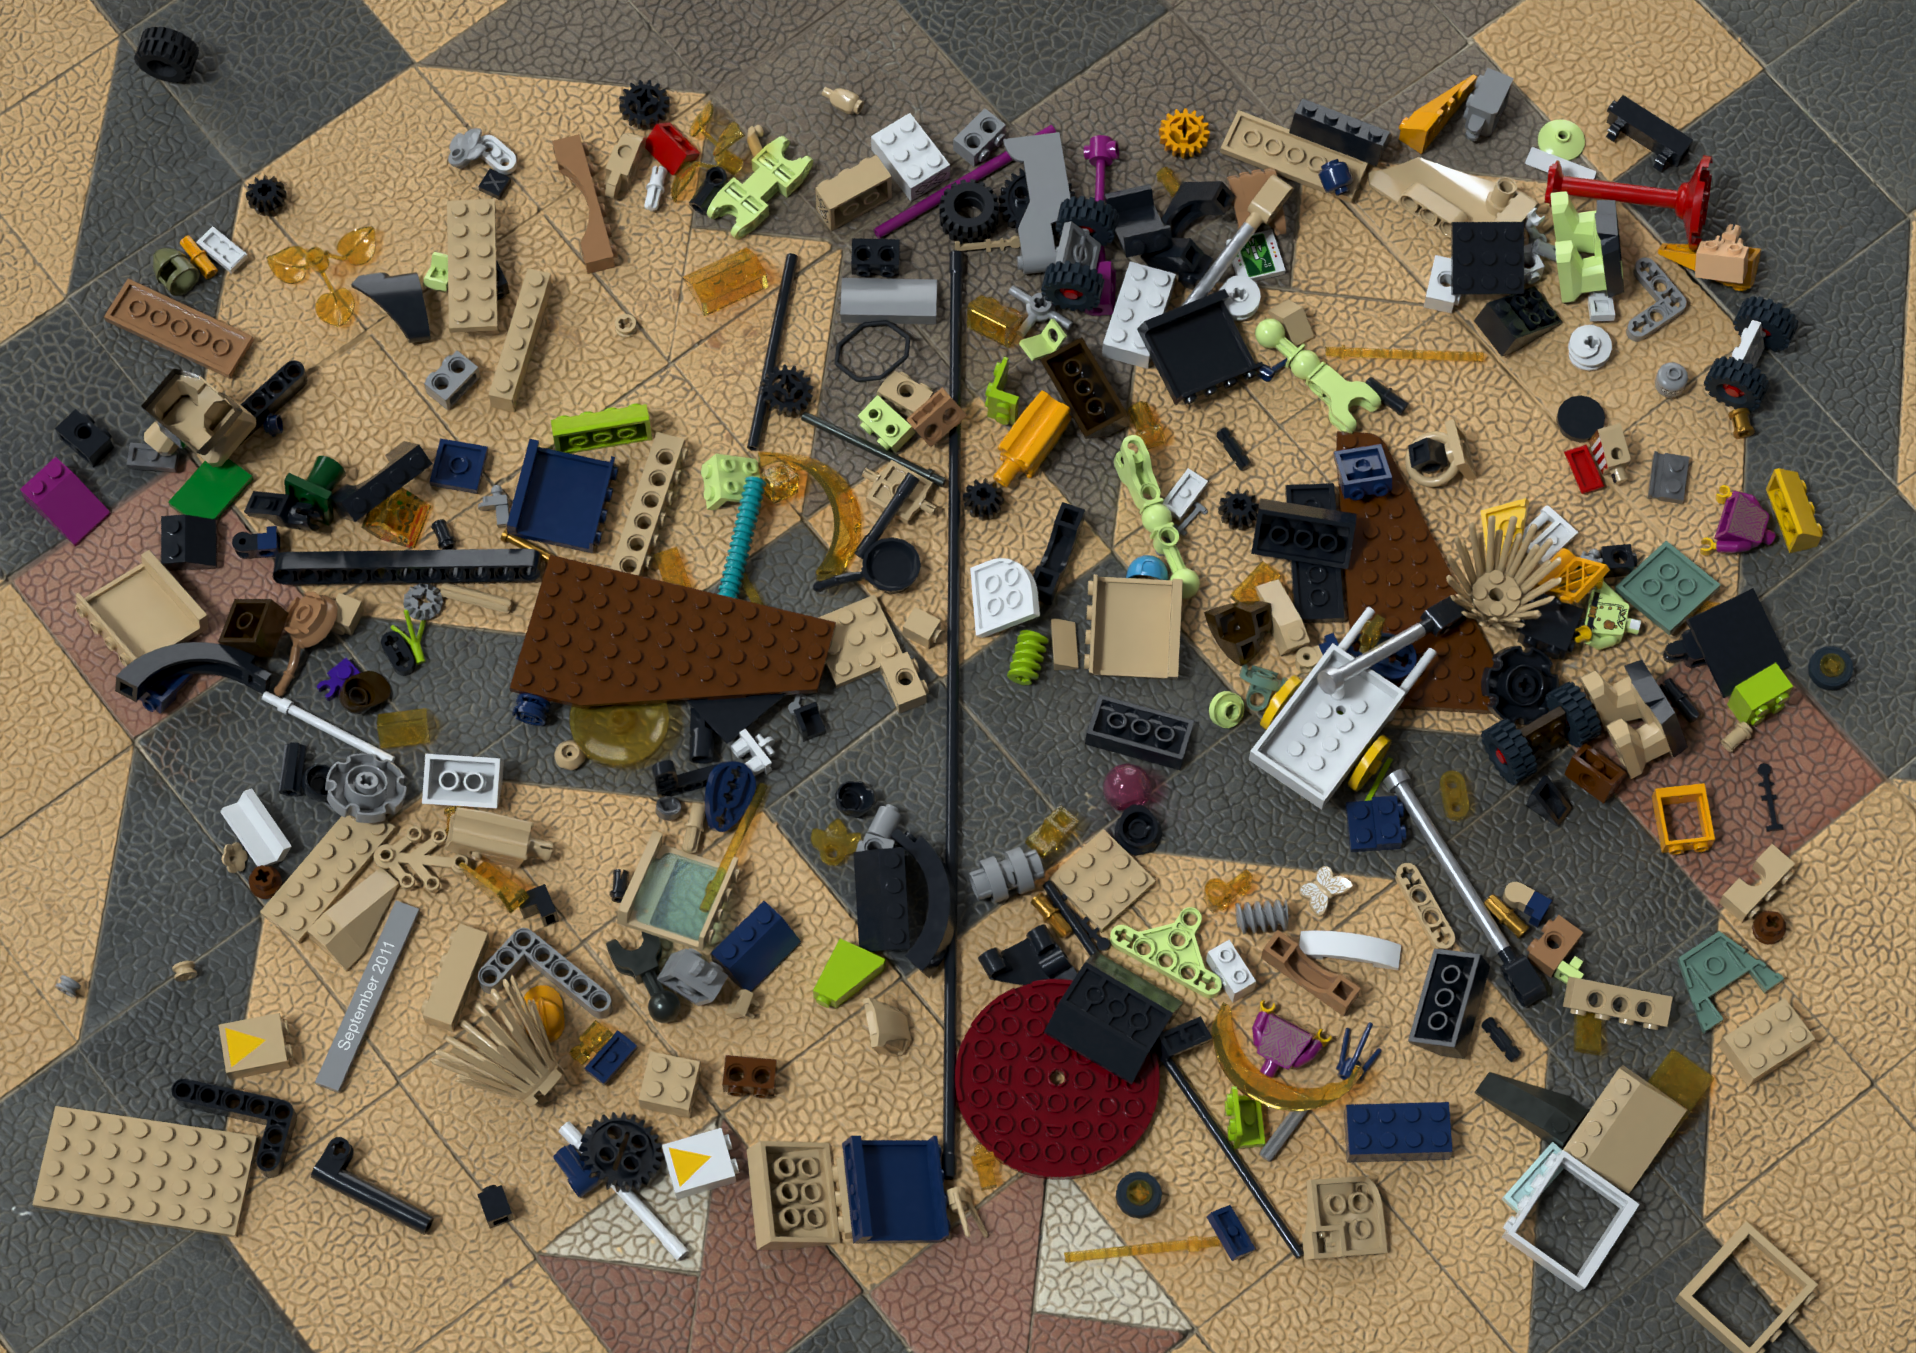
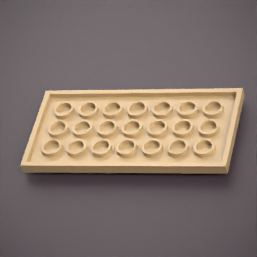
M55 1106L32 1205L35 1208L237 1238L258 1137Z

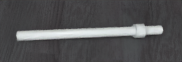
M268 691L264 692L262 700L277 707V710L283 714H291L367 754H374L376 759L380 761L388 759L394 762V756L295 706L293 701L285 697L281 699Z

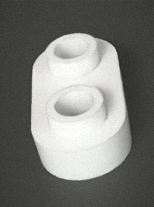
M492 135L482 136L479 144L492 148V151H484L480 158L499 173L507 175L514 172L517 167L515 154ZM504 162L509 163L507 166H502Z

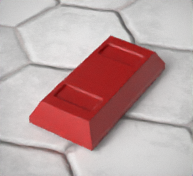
M1587 444L1564 451L1581 494L1604 488Z

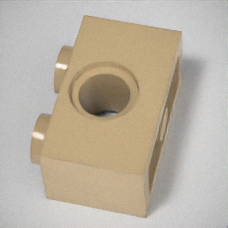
M893 370L878 389L877 395L895 412L908 418L933 396V392L927 385L923 383L918 384L911 380L910 376L906 373ZM910 393L912 396L903 397L901 394Z
M908 652L880 662V672L899 714L926 704V694L929 693L925 680L920 681L917 673L920 671L915 658L910 659ZM902 679H909L912 681L909 685H902L899 683Z

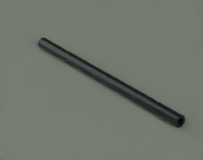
M788 253L785 259L747 448L752 451L759 450L768 404L763 403L766 396L760 395L763 388L761 384L763 379H766L767 372L773 374V369L776 367L798 256L792 253Z

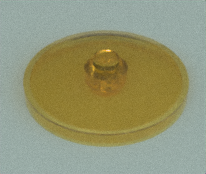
M667 703L630 706L629 704L589 706L586 709L571 706L569 723L576 746L588 759L605 767L627 768L643 763L660 749L668 734L669 711Z

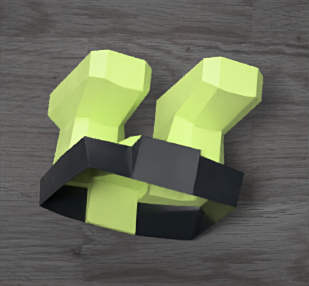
M1566 191L1551 193L1556 237V261L1562 303L1574 302L1582 293L1606 290L1608 298L1624 293L1621 246L1615 200H1597L1596 211L1577 213ZM1578 251L1594 253L1595 256L1582 259Z

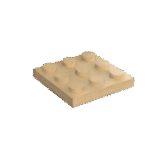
M875 594L818 617L836 622V628L826 660L827 669L836 688L880 671V662L903 654Z
M1104 829L1049 877L1053 885L1062 894H1065L1067 899L1096 928L1098 927L1101 933L1156 883V880Z

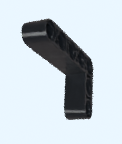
M296 360L287 362L240 404L256 418L255 428L243 442L263 425L267 415L270 413L274 415L305 387L308 379L301 362ZM294 373H300L297 377H290ZM276 389H283L280 393H273ZM258 405H265L262 409H255Z
M179 1079L174 1082L171 1092L175 1101L181 1107L266 1125L256 1159L257 1166L261 1173L268 1178L277 1177L282 1172L297 1121L296 1112L288 1101L190 1079ZM183 1089L191 1090L187 1097H179V1093ZM207 1095H216L212 1102H204V1098ZM232 1100H240L238 1107L228 1108ZM256 1106H265V1109L262 1113H253V1110ZM281 1111H290L286 1119H278V1114ZM278 1134L283 1136L282 1140L279 1143H271V1139L274 1135ZM268 1159H275L276 1163L273 1167H264V1163Z

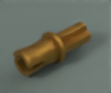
M1039 893L1031 900L1030 904L1044 918L1043 922L1048 923L1060 938H1065L1072 932L1070 925L1059 914V908L1055 909L1043 893Z
M1495 894L1490 895L1484 902V905L1500 920L1499 923H1503L1518 939L1529 929V926L1513 912L1514 909L1510 910Z

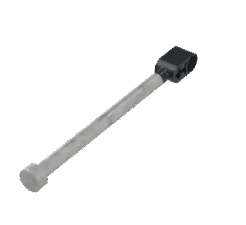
M1401 768L1388 775L1383 780L1385 786L1390 793L1396 792L1502 960L1503 965L1500 966L1501 974L1518 1002L1523 1007H1526L1545 997L1547 991L1543 982L1525 955L1516 956L1408 785L1411 778L1406 770Z

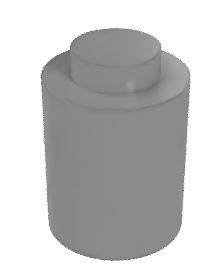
M889 804L880 806L867 833L891 840V834L897 829L902 819L899 809Z

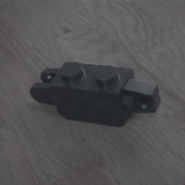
M1690 629L1684 631L1679 640L1668 643L1662 655L1666 662L1684 661L1685 666L1691 669L1707 665Z

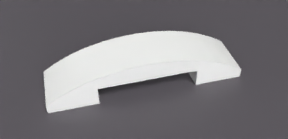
M1301 931L1299 946L1308 958L1323 960V957L1372 963L1373 967L1399 969L1400 944L1380 938L1346 932Z

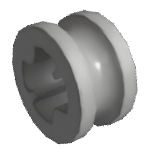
M61 975V982L57 983L55 988L75 998L77 995L75 991L80 989L81 985L75 980Z

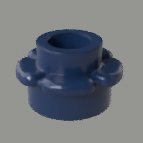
M270 413L264 419L263 427L265 432L269 433L272 437H276V434L283 432V421L279 414L273 415Z

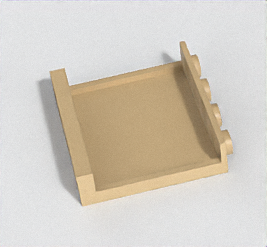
M150 550L141 554L142 563L89 596L83 598L79 593L75 594L77 603L75 609L79 616L86 618L90 622V627L94 633L100 634L104 638L110 651L114 650L119 655V659L124 667L148 652L169 645L186 643L208 629L207 614Z
M1094 574L1093 581H1088V595L1092 596V605H1087L1086 620H1091V630H1086L1085 644H1090V654H1085L1084 669H1089V675L1178 679L1183 579L1098 577V575Z

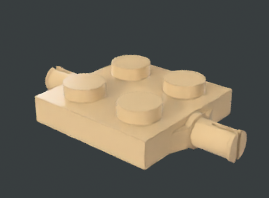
M893 460L879 474L866 467L862 477L873 482V488L867 495L866 502L884 511L895 495L896 489L909 472L917 477L920 482L894 517L908 524L914 514L920 509L932 516L934 515L937 506L926 501V496L932 489L933 482Z

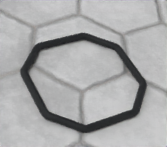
M888 320L861 323L836 345L834 364L856 382L882 380L909 357L910 336ZM887 325L906 339L904 356L881 375L857 377L839 363L841 346L864 327Z

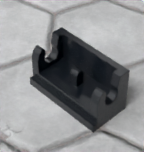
M1200 1016L1162 1032L1152 1049L1153 1051L1160 1049L1162 1053L1160 1061L1163 1062L1198 1045H1204L1212 1040L1213 1037Z

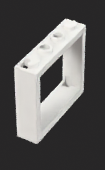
M1562 1150L1556 1155L1552 1153L1546 1160L1544 1166L1547 1169L1543 1175L1538 1174L1530 1186L1533 1190L1530 1195L1527 1196L1525 1194L1519 1201L1517 1208L1520 1210L1515 1217L1511 1215L1504 1224L1503 1229L1506 1231L1502 1238L1579 1292L1586 1288L1639 1204ZM1559 1166L1620 1208L1576 1276L1516 1233Z

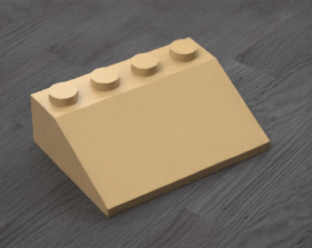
M1622 1065L1563 1150L1612 1185L1630 1194L1687 1109Z
M759 1141L748 1148L747 1158L757 1250H787L839 1244L840 1237L829 1143Z

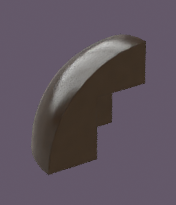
M1237 602L1204 612L1215 641L1226 656L1239 666L1245 665L1262 649L1260 643L1265 633L1270 632L1272 608L1271 603Z

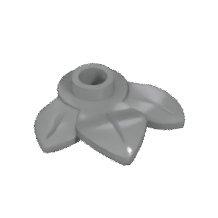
M474 128L467 131L464 135L458 133L454 136L449 146L451 152L448 157V162L453 167L458 169L464 168L471 160L477 159L484 153L487 147L479 144L482 130Z

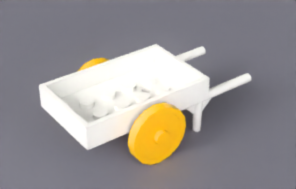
M1370 607L1366 608L1338 646L1332 643L1304 681L1293 675L1275 693L1260 722V727L1266 731L1252 748L1249 755V761L1321 810L1354 766L1356 769L1348 782V786L1356 792L1379 770L1382 765L1381 761L1391 745V739L1381 735L1373 744L1372 742L1387 722L1393 720L1396 710L1404 701L1405 695L1437 654L1435 650L1428 648L1399 688L1368 668L1346 680L1341 690L1332 695L1326 694L1318 684V674L1329 667L1337 669L1355 659L1346 651L1375 614V611ZM1337 711H1342L1344 714L1340 715Z

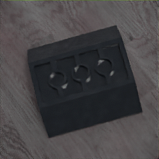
M1095 952L1085 961L1061 998L1044 1033L1132 1085L1145 1065L1148 1054L1167 1024L1172 1022L1183 1002L1100 953Z

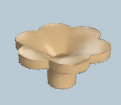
M238 842L225 845L222 863L227 866L228 872L236 873L237 871H243L245 869L247 853L245 850H242V845Z

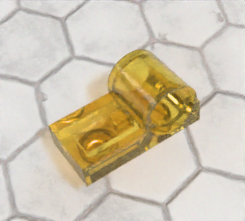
M1245 869L1227 884L1219 878L1210 879L1205 885L1203 894L1207 908L1212 913L1218 909L1220 911L1225 910L1232 903L1231 899L1238 894L1243 896L1251 889L1253 875ZM1217 889L1222 895L1213 897L1209 894V891Z

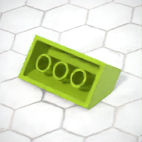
M636 403L619 409L611 407L601 412L593 413L587 411L577 416L569 417L563 415L551 420L556 451L570 454L652 440L647 404L641 405Z

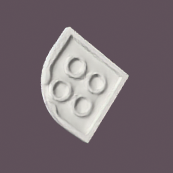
M998 558L970 568L976 636L984 638L1040 616L1036 582L1026 567L1010 559Z

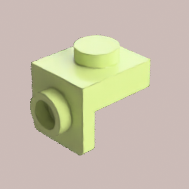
M438 252L432 254L431 267L424 277L423 286L437 291H447L448 255Z

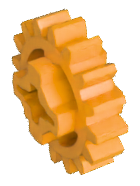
M1184 108L1183 113L1175 109L1174 116L1168 113L1166 114V120L1161 121V128H1159L1160 144H1165V151L1171 149L1172 156L1181 153L1182 159H1184L1185 154H1189L1192 158L1194 157V151L1202 153V146L1207 147L1210 131H1208L1209 124L1203 123V115L1196 117L1195 110L1189 114L1187 108ZM1183 129H1185L1186 133L1185 138H1183Z

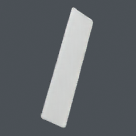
M1534 147L1531 148L1525 162L1529 166L1548 173L1549 166H1552L1556 160H1559L1564 176L1594 179L1596 175L1594 170Z

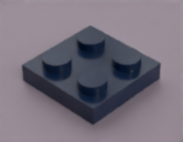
M440 438L429 481L430 486L478 494L488 454V446Z

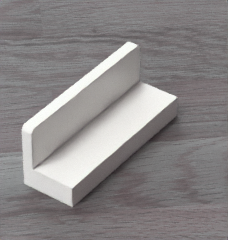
M252 788L244 791L237 803L222 808L221 814L257 866L264 865L267 867L285 859L292 846Z

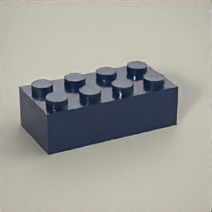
M1449 1102L1349 1104L1345 1107L1344 1128L1347 1163L1449 1160L1453 1151Z

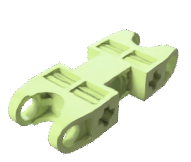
M785 136L778 137L767 144L751 160L754 173L743 184L733 177L717 193L708 207L707 216L712 220L727 214L734 215L737 218V223L733 226L730 233L735 239H741L755 230L769 216V206L766 202L778 191L787 198L802 184L813 166L814 160L809 156L793 161L784 158V152L790 144V141Z

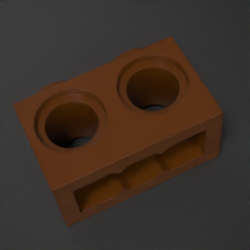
M726 1055L722 1083L723 1092H728L727 1094L731 1096H742L743 1093L753 1094V1097L761 1099L774 1096L777 1059ZM734 1073L743 1074L744 1077L740 1081L736 1082L730 1079ZM759 1075H767L769 1080L764 1084L756 1082V1078Z

